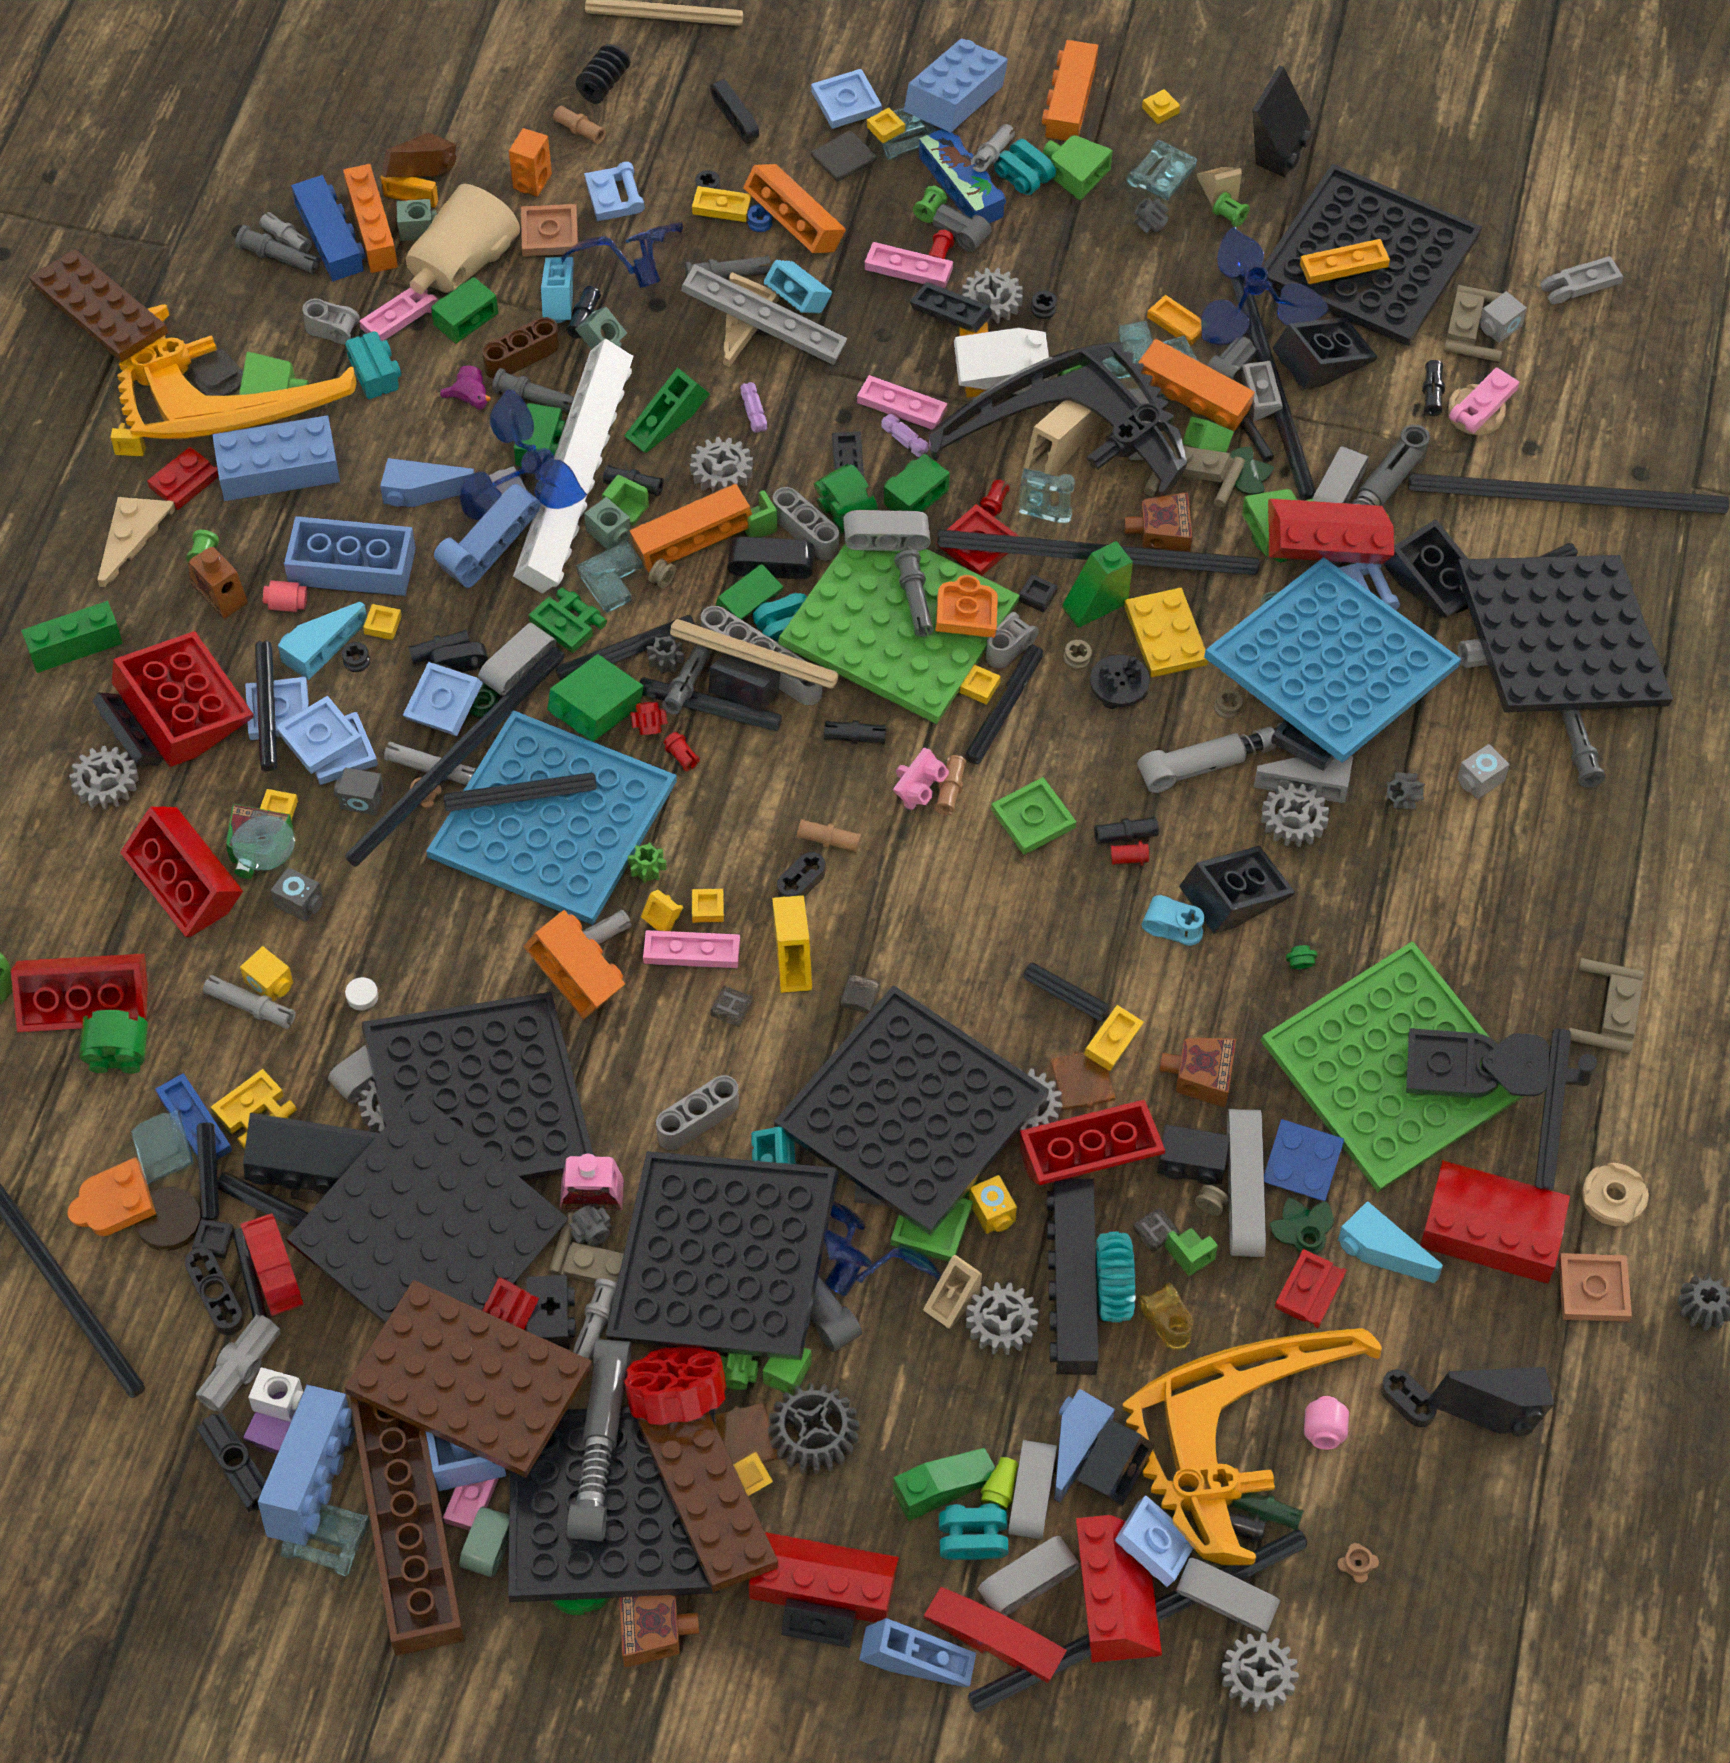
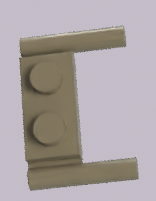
M1458 285L1444 351L1500 362L1502 351L1475 346L1474 344L1483 303H1491L1503 293Z
M1183 446L1187 466L1181 476L1223 482L1214 500V504L1218 507H1224L1245 464V460L1238 456L1233 459L1230 453ZM1171 447L1175 457L1179 459L1175 448ZM1152 472L1144 488V493L1149 496H1154L1160 484V480L1154 472Z
M1581 958L1578 970L1608 976L1610 980L1601 1034L1569 1028L1571 1032L1570 1041L1631 1053L1644 971Z
M567 1212L566 1217L569 1219L562 1226L548 1273L551 1275H567V1278L593 1284L599 1278L617 1283L624 1254L572 1242L571 1245L573 1235L570 1233L572 1231L570 1224L573 1223L572 1217L575 1213Z

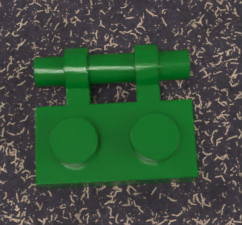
M562 587L556 593V597L560 601L557 603L551 597L545 599L529 614V622L553 637L557 643L573 654L593 636V629L590 626L595 625L597 628L603 629L607 624V619L600 615L601 612L594 606L589 607L582 602L578 594L573 591L569 592ZM574 610L580 615L576 617L570 611Z

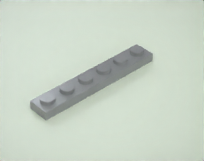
M695 264L682 285V292L832 365L835 364L846 344V337Z

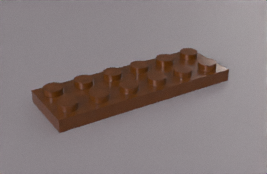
M76 249L64 254L60 259L41 268L37 273L29 277L33 287L121 362L169 333L165 323Z
M709 1411L704 1413L701 1418L692 1421L671 1422L665 1425L649 1424L647 1420L637 1418L639 1429L712 1591L716 1592L777 1569V1557Z

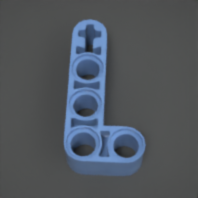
M519 484L510 486L459 544L452 538L443 540L434 552L435 560L446 573L464 587L470 588L533 520L540 510L541 502Z

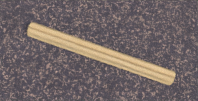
M586 0L585 11L591 14L740 26L743 23V11L625 0Z
M676 619L671 625L670 634L674 637L829 689L834 688L837 683L838 673L836 671Z

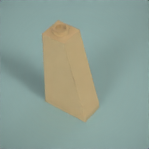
M1071 400L1063 401L1034 426L1023 472L1046 485L1049 484L1103 418Z

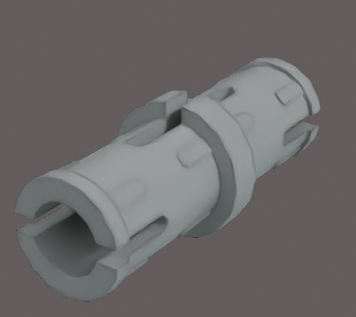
M267 212V215L264 214L261 217L260 227L274 235L277 242L308 253L312 246V241L297 232L292 224L281 221L271 212Z

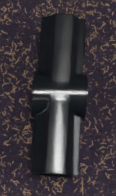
M223 1413L210 1415L197 1427V1431L247 1511L260 1510L258 1500L266 1483L265 1479ZM234 1458L243 1459L237 1466H228V1463Z

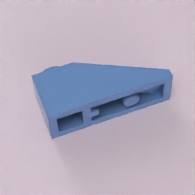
M388 458L380 487L383 504H390L396 507H415L474 492L476 490L474 469Z
M1081 1389L1078 1390L1074 1398L1068 1396L1059 1411L1062 1419L1054 1500L1059 1503L1079 1475L1083 1461L1089 1457L1096 1444L1099 1431L1105 1427L1109 1419L1113 1421L1115 1409Z
M885 1618L866 1627L859 1660L889 1672L967 1688L971 1683L976 1652Z

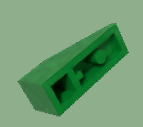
M677 367L624 436L643 452L647 453L690 419L710 393Z
M985 1448L926 1462L895 1476L893 1493L909 1522L982 1488L994 1471L995 1466Z

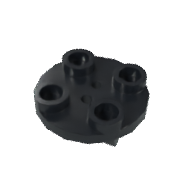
M1109 655L1099 660L1092 668L1090 676L1092 692L1102 701L1106 708L1115 709L1117 707L1132 706L1147 697L1150 684L1149 673L1142 662L1137 660L1135 656Z

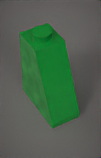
M1117 541L1091 553L1062 604V608L1077 628L1124 606L1125 600L1129 599L1133 561Z

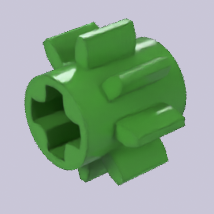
M651 843L640 847L636 845L635 856H628L631 876H638L643 880V883L653 879L659 880V870L667 869L666 860L663 859V849L657 850Z
M727 1353V1357L720 1356L727 1388L744 1390L747 1388L748 1382L756 1383L758 1361H752L753 1355Z

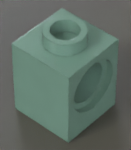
M430 199L397 201V223L400 241L418 240L428 229L437 215V210H431Z
M607 307L592 312L575 329L591 350L604 339L620 347L622 345L620 340L627 334ZM601 328L605 332V338L601 335Z
M607 497L584 513L586 531L608 551L617 545L625 543L629 536H631L629 531L631 530L630 517Z

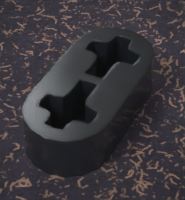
M479 642L441 647L430 654L431 663L458 672L480 669L488 660L486 647Z
M808 852L797 859L779 877L777 881L778 897L802 895L805 897L825 876L826 863L824 858L816 852ZM817 865V870L810 869L806 873V866L813 867ZM797 883L796 891L794 889L786 891V885L792 887Z
M1395 1369L1387 1372L1381 1384V1393L1385 1400L1412 1425L1416 1427H1427L1430 1425L1437 1413V1409L1428 1404V1398L1431 1395L1405 1371ZM1392 1382L1394 1384L1403 1383L1402 1391L1399 1389L1392 1391L1390 1389ZM1425 1405L1428 1408L1426 1414L1423 1412L1419 1415L1415 1413L1416 1406L1420 1408Z

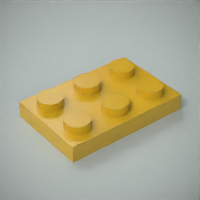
M1182 587L1125 600L1124 607L1151 678L1208 665V660L1204 658L1205 647Z

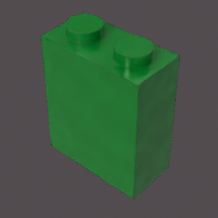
M597 654L550 688L547 710L556 718L561 719L575 729L576 732L594 742L630 715V712L636 710V704L641 703L644 685Z

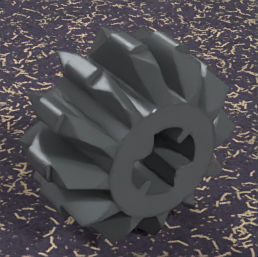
M1710 1273L1705 1274L1703 1280L1695 1275L1689 1283L1686 1282L1682 1285L1680 1289L1682 1295H1679L1677 1305L1682 1307L1680 1312L1681 1318L1691 1317V1327L1700 1323L1705 1332L1709 1330L1711 1325L1718 1330L1722 1328L1724 1322L1730 1321V1287L1722 1286L1723 1277L1715 1282L1712 1281Z

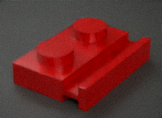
M188 447L147 480L152 491L165 501H173L175 509L179 510L215 481L219 474L216 466L213 467L210 461L192 447Z
M1303 1249L1276 1301L1275 1309L1303 1322L1308 1321L1314 1324L1315 1328L1319 1329L1346 1275L1347 1269L1333 1266L1332 1262Z
M499 1277L482 1311L524 1330L539 1298L510 1281Z

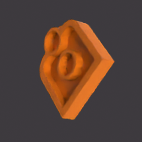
M963 575L955 582L943 583L939 587L937 595L935 631L995 638L998 604L996 591L989 586L980 585V581L972 575Z
M134 1157L85 1180L79 1189V1197L69 1205L67 1214L70 1221L77 1226L90 1227L99 1236H108L156 1215L139 1160Z

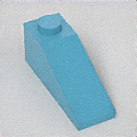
M545 257L541 284L543 317L553 319L556 323L571 320L573 306V257Z
M357 602L298 625L291 633L285 634L278 644L281 662L309 680L364 626L367 618L365 604Z
M1368 1201L1341 1226L1338 1241L1347 1254L1356 1256L1364 1263L1431 1283H1435L1439 1279L1443 1265Z

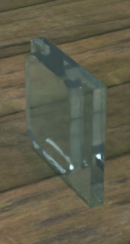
M175 1110L169 1114L162 1113L138 1124L135 1129L131 1130L138 1159L147 1184L194 1164L179 1111Z

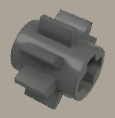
M1146 198L1135 209L1134 213L1138 217L1134 222L1145 233L1150 229L1153 232H1158L1169 219L1165 214L1169 209L1158 198H1155L1154 201Z
M671 636L656 637L654 646H647L650 668L656 666L660 674L663 672H676L677 663H684L682 643H675Z
M1396 772V779L1386 783L1388 785V795L1386 798L1394 801V808L1403 809L1404 807L1405 809H1415V802L1424 800L1423 787L1425 784L1416 780V773L1405 774Z
M591 1205L584 1206L573 1215V1223L570 1224L572 1231L570 1233L579 1244L585 1241L589 1246H597L609 1237V1228L612 1227L609 1223L611 1218L603 1207L596 1210Z

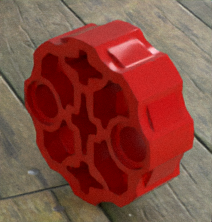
M273 1213L240 1224L271 1316L273 1317L304 1306Z
M662 1348L650 1352L641 1360L634 1361L626 1369L627 1378L624 1380L629 1410L632 1416L645 1419L649 1424L665 1425L671 1422L692 1421L701 1418L704 1413L711 1409L718 1408L725 1400L724 1391L727 1389L722 1359L717 1352L707 1351L703 1348Z

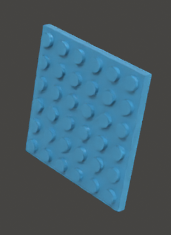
M1324 557L1205 650L1204 655L1205 659L1341 763L1456 670L1461 662V658Z
M513 710L464 791L589 772L595 774L596 789L451 811L426 850L427 857L562 912L565 910L568 915L572 914L577 919L594 925L628 866V856L635 854V846H640L675 786L677 778L675 774Z

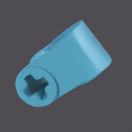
M1156 895L1152 898L1141 925L1147 933L1153 936L1167 938L1183 945L1191 946L1199 943L1203 937L1202 925L1204 924V914L1196 906L1184 904L1166 896Z

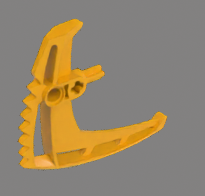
M165 304L148 308L162 322L169 316L168 307ZM164 335L125 361L120 362L119 366L122 372L117 375L118 380L122 382L118 386L119 392L122 393L119 397L120 402L125 405L122 408L123 415L128 416L126 418L127 425L132 426L130 429L131 435L161 439L197 438L272 423L351 395L356 388L354 368L349 367L340 378L256 394L206 396L194 388L182 374L192 364L191 359L217 350L212 335L185 344L183 340L178 338H165ZM135 380L139 384L150 387L155 403L164 420L163 422L143 423L136 405Z
M1363 1328L1325 1331L1263 1340L1232 1347L1200 1357L1170 1370L1146 1384L1123 1403L1122 1409L1131 1414L1126 1420V1426L1149 1440L1141 1409L1164 1401L1167 1430L1177 1472L1173 1481H1168L1152 1450L1145 1463L1147 1466L1143 1470V1476L1155 1480L1151 1487V1493L1165 1495L1161 1508L1175 1510L1173 1525L1203 1559L1221 1565L1254 1564L1256 1559L1255 1553L1240 1547L1227 1506L1234 1500L1241 1499L1242 1493L1275 1489L1274 1475L1271 1470L1239 1473L1237 1468L1227 1464H1218L1216 1457V1429L1221 1410L1245 1394L1300 1371L1363 1353L1379 1359L1382 1347L1369 1331ZM1321 1350V1351H1315V1352L1304 1353V1352H1306V1351ZM1284 1355L1287 1357L1244 1371L1235 1369L1236 1367ZM1218 1373L1223 1375L1219 1379L1171 1397L1172 1390ZM1190 1486L1194 1488L1195 1491L1185 1492L1181 1489V1487ZM1183 1510L1191 1511L1206 1545L1195 1534Z

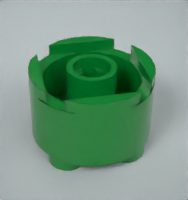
M847 463L814 483V487L820 496L817 499V503L824 514L830 513L833 516L832 522L837 526L840 534L844 533L843 518L848 512L855 510H878L874 495L868 497L866 488L869 486L866 480L852 464L848 465Z
M119 1010L92 1012V1018L90 1019L86 1015L83 1017L80 1059L89 1064L88 1070L94 1073H106L108 1068H119L122 1072L129 1074L139 1073L140 1066L145 1062L148 1022L138 1016V1021L129 1019V1012Z

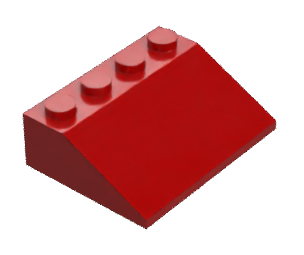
M195 631L113 659L112 684L169 767L197 758L253 718L254 714Z
M1442 1160L1420 1246L1427 1250L1549 1284L1562 1241L1570 1196Z

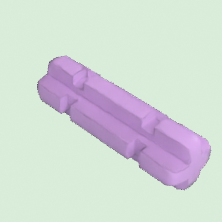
M753 382L744 383L740 387L741 396L745 401L744 405L748 418L751 421L752 431L755 433L764 432L767 429V421L765 415H763L764 411L759 395L756 393V386Z
M888 414L882 419V428L888 433H893L892 436L907 449H911V452L917 457L928 452L929 444L921 437L917 438L919 435L903 422H899L896 416Z

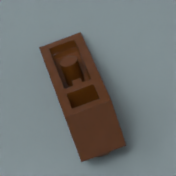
M426 133L386 149L381 176L387 178L441 175L452 170L454 167L457 144L434 134Z

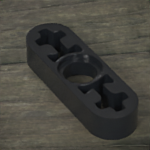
M722 79L710 84V92L714 102L743 142L747 143L759 138V129L755 119L728 82Z
M206 1248L193 1249L185 1258V1267L216 1330L223 1335H233L243 1327L244 1316L213 1253ZM202 1259L209 1273L208 1276L203 1277L200 1268L196 1265V1261ZM213 1284H219L224 1288L223 1293L217 1298H209L205 1295L206 1289ZM224 1305L229 1315L233 1318V1321L228 1324L223 1319L220 1307Z

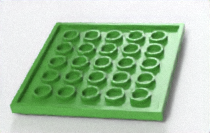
M845 543L779 636L778 644L827 669L836 671L844 678L938 724L959 692L960 686L972 667L977 665L985 653L988 637L935 631L939 587L943 583L957 581L960 576L972 575L980 581V585L993 588L998 595L997 627L1012 612L1018 603L1020 595L928 549L918 551L921 556V561L919 562L920 569L926 577L923 586L934 628L932 634H929L927 628H925L927 636L919 637L915 635L906 591L899 584L901 575L899 568L894 563V557L902 551L852 550Z
M1413 941L1264 1034L1260 1040L1334 1136L1344 1138L1342 1147L1377 1193L1525 1097L1511 1095L1501 1085L1492 1093L1479 1098L1406 1093L1409 1028L1479 1033L1488 1036Z

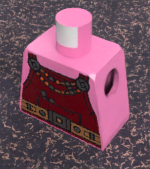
M584 1154L581 1157H567L561 1178L560 1209H580L591 1205L596 1210L602 1207L605 1210H622L624 1178L614 1158L595 1157L592 1154Z

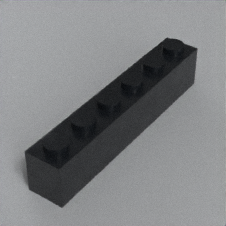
M1067 1178L1054 1182L1053 1191L1047 1190L1046 1200L1047 1210H1053V1220H1047V1240H1053L1054 1250H1048V1270H1054V1281L1049 1280L1048 1300L1055 1301V1311H1049V1331H1055V1342H1050L1049 1360L1050 1362H1056V1374L1096 1375L1098 1367L1094 1179Z

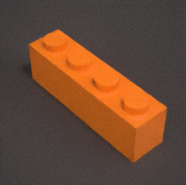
M1066 40L1064 51L1059 50L1057 66L1060 68L1059 70L1054 69L1052 86L1055 87L1054 90L1049 89L1047 106L1050 107L1049 109H1044L1042 116V125L1046 126V138L1067 141L1071 136L1076 135L1079 137L1097 66V44Z
M366 164L343 169L347 194L370 273L397 268L395 245L371 165Z
M777 164L754 165L743 189L812 253L835 252L846 229Z
M1156 338L1138 362L1144 364L1142 374L1153 376L1150 386L1161 388V393L1165 394L1170 400L1178 401L1189 407L1194 413L1202 414L1213 420L1216 424L1234 432L1251 409L1255 391Z
M733 484L629 531L634 549L649 573L659 559L663 558L669 564L748 529V517L752 515L750 505L737 484Z

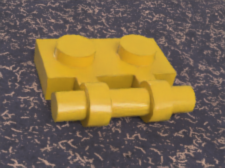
M263 1069L211 1106L212 1113L231 1134L241 1127L246 1131L248 1130L250 1113L260 1114L267 1110L270 1113L269 1116L288 1118L297 1111V1108L290 1100L281 1107L276 1103V1101L284 1096L283 1091ZM245 1132L243 1135L237 1138L238 1142L244 1149L246 1145L247 1132Z

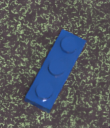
M184 1073L155 1089L157 1096L197 1158L196 1127L200 1123L209 1122L215 1125L216 1160L232 1151L231 1145Z

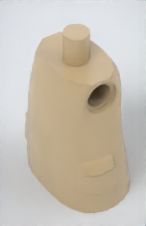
M470 184L459 185L435 216L428 229L413 244L406 256L407 268L415 276L410 281L411 288L418 294H423L429 286L448 293L454 291L460 284L465 283L486 263L498 260L520 233V226L514 213L505 203L491 193Z

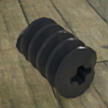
M603 45L576 77V87L582 97L593 104L601 103L603 98L609 93V90L619 81L620 76L630 67L631 61L628 54L616 45Z

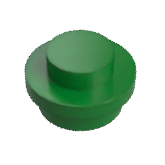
M1308 945L1295 946L1291 948L1290 953L1286 954V961L1290 962L1291 969L1311 968L1315 966V959L1318 957L1317 951L1310 950Z

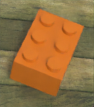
M563 910L535 932L523 947L584 1020L613 997L625 983L622 980L623 975L617 966L612 963L609 964L602 956L603 951L599 944L593 939L589 940L581 931L582 925L574 915H568Z

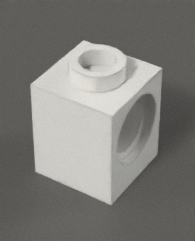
M261 1367L248 1398L254 1412L291 1422L304 1392L299 1378ZM277 1392L287 1393L281 1399H272V1396Z

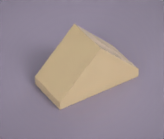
M1220 167L1197 173V178L1212 207H1214L1216 200L1224 192L1230 193L1231 198L1235 201L1238 200L1242 175L1241 168Z
M952 1256L923 1310L947 1328H952L967 1310V1305L972 1304V1296L980 1294L982 1273L958 1256Z

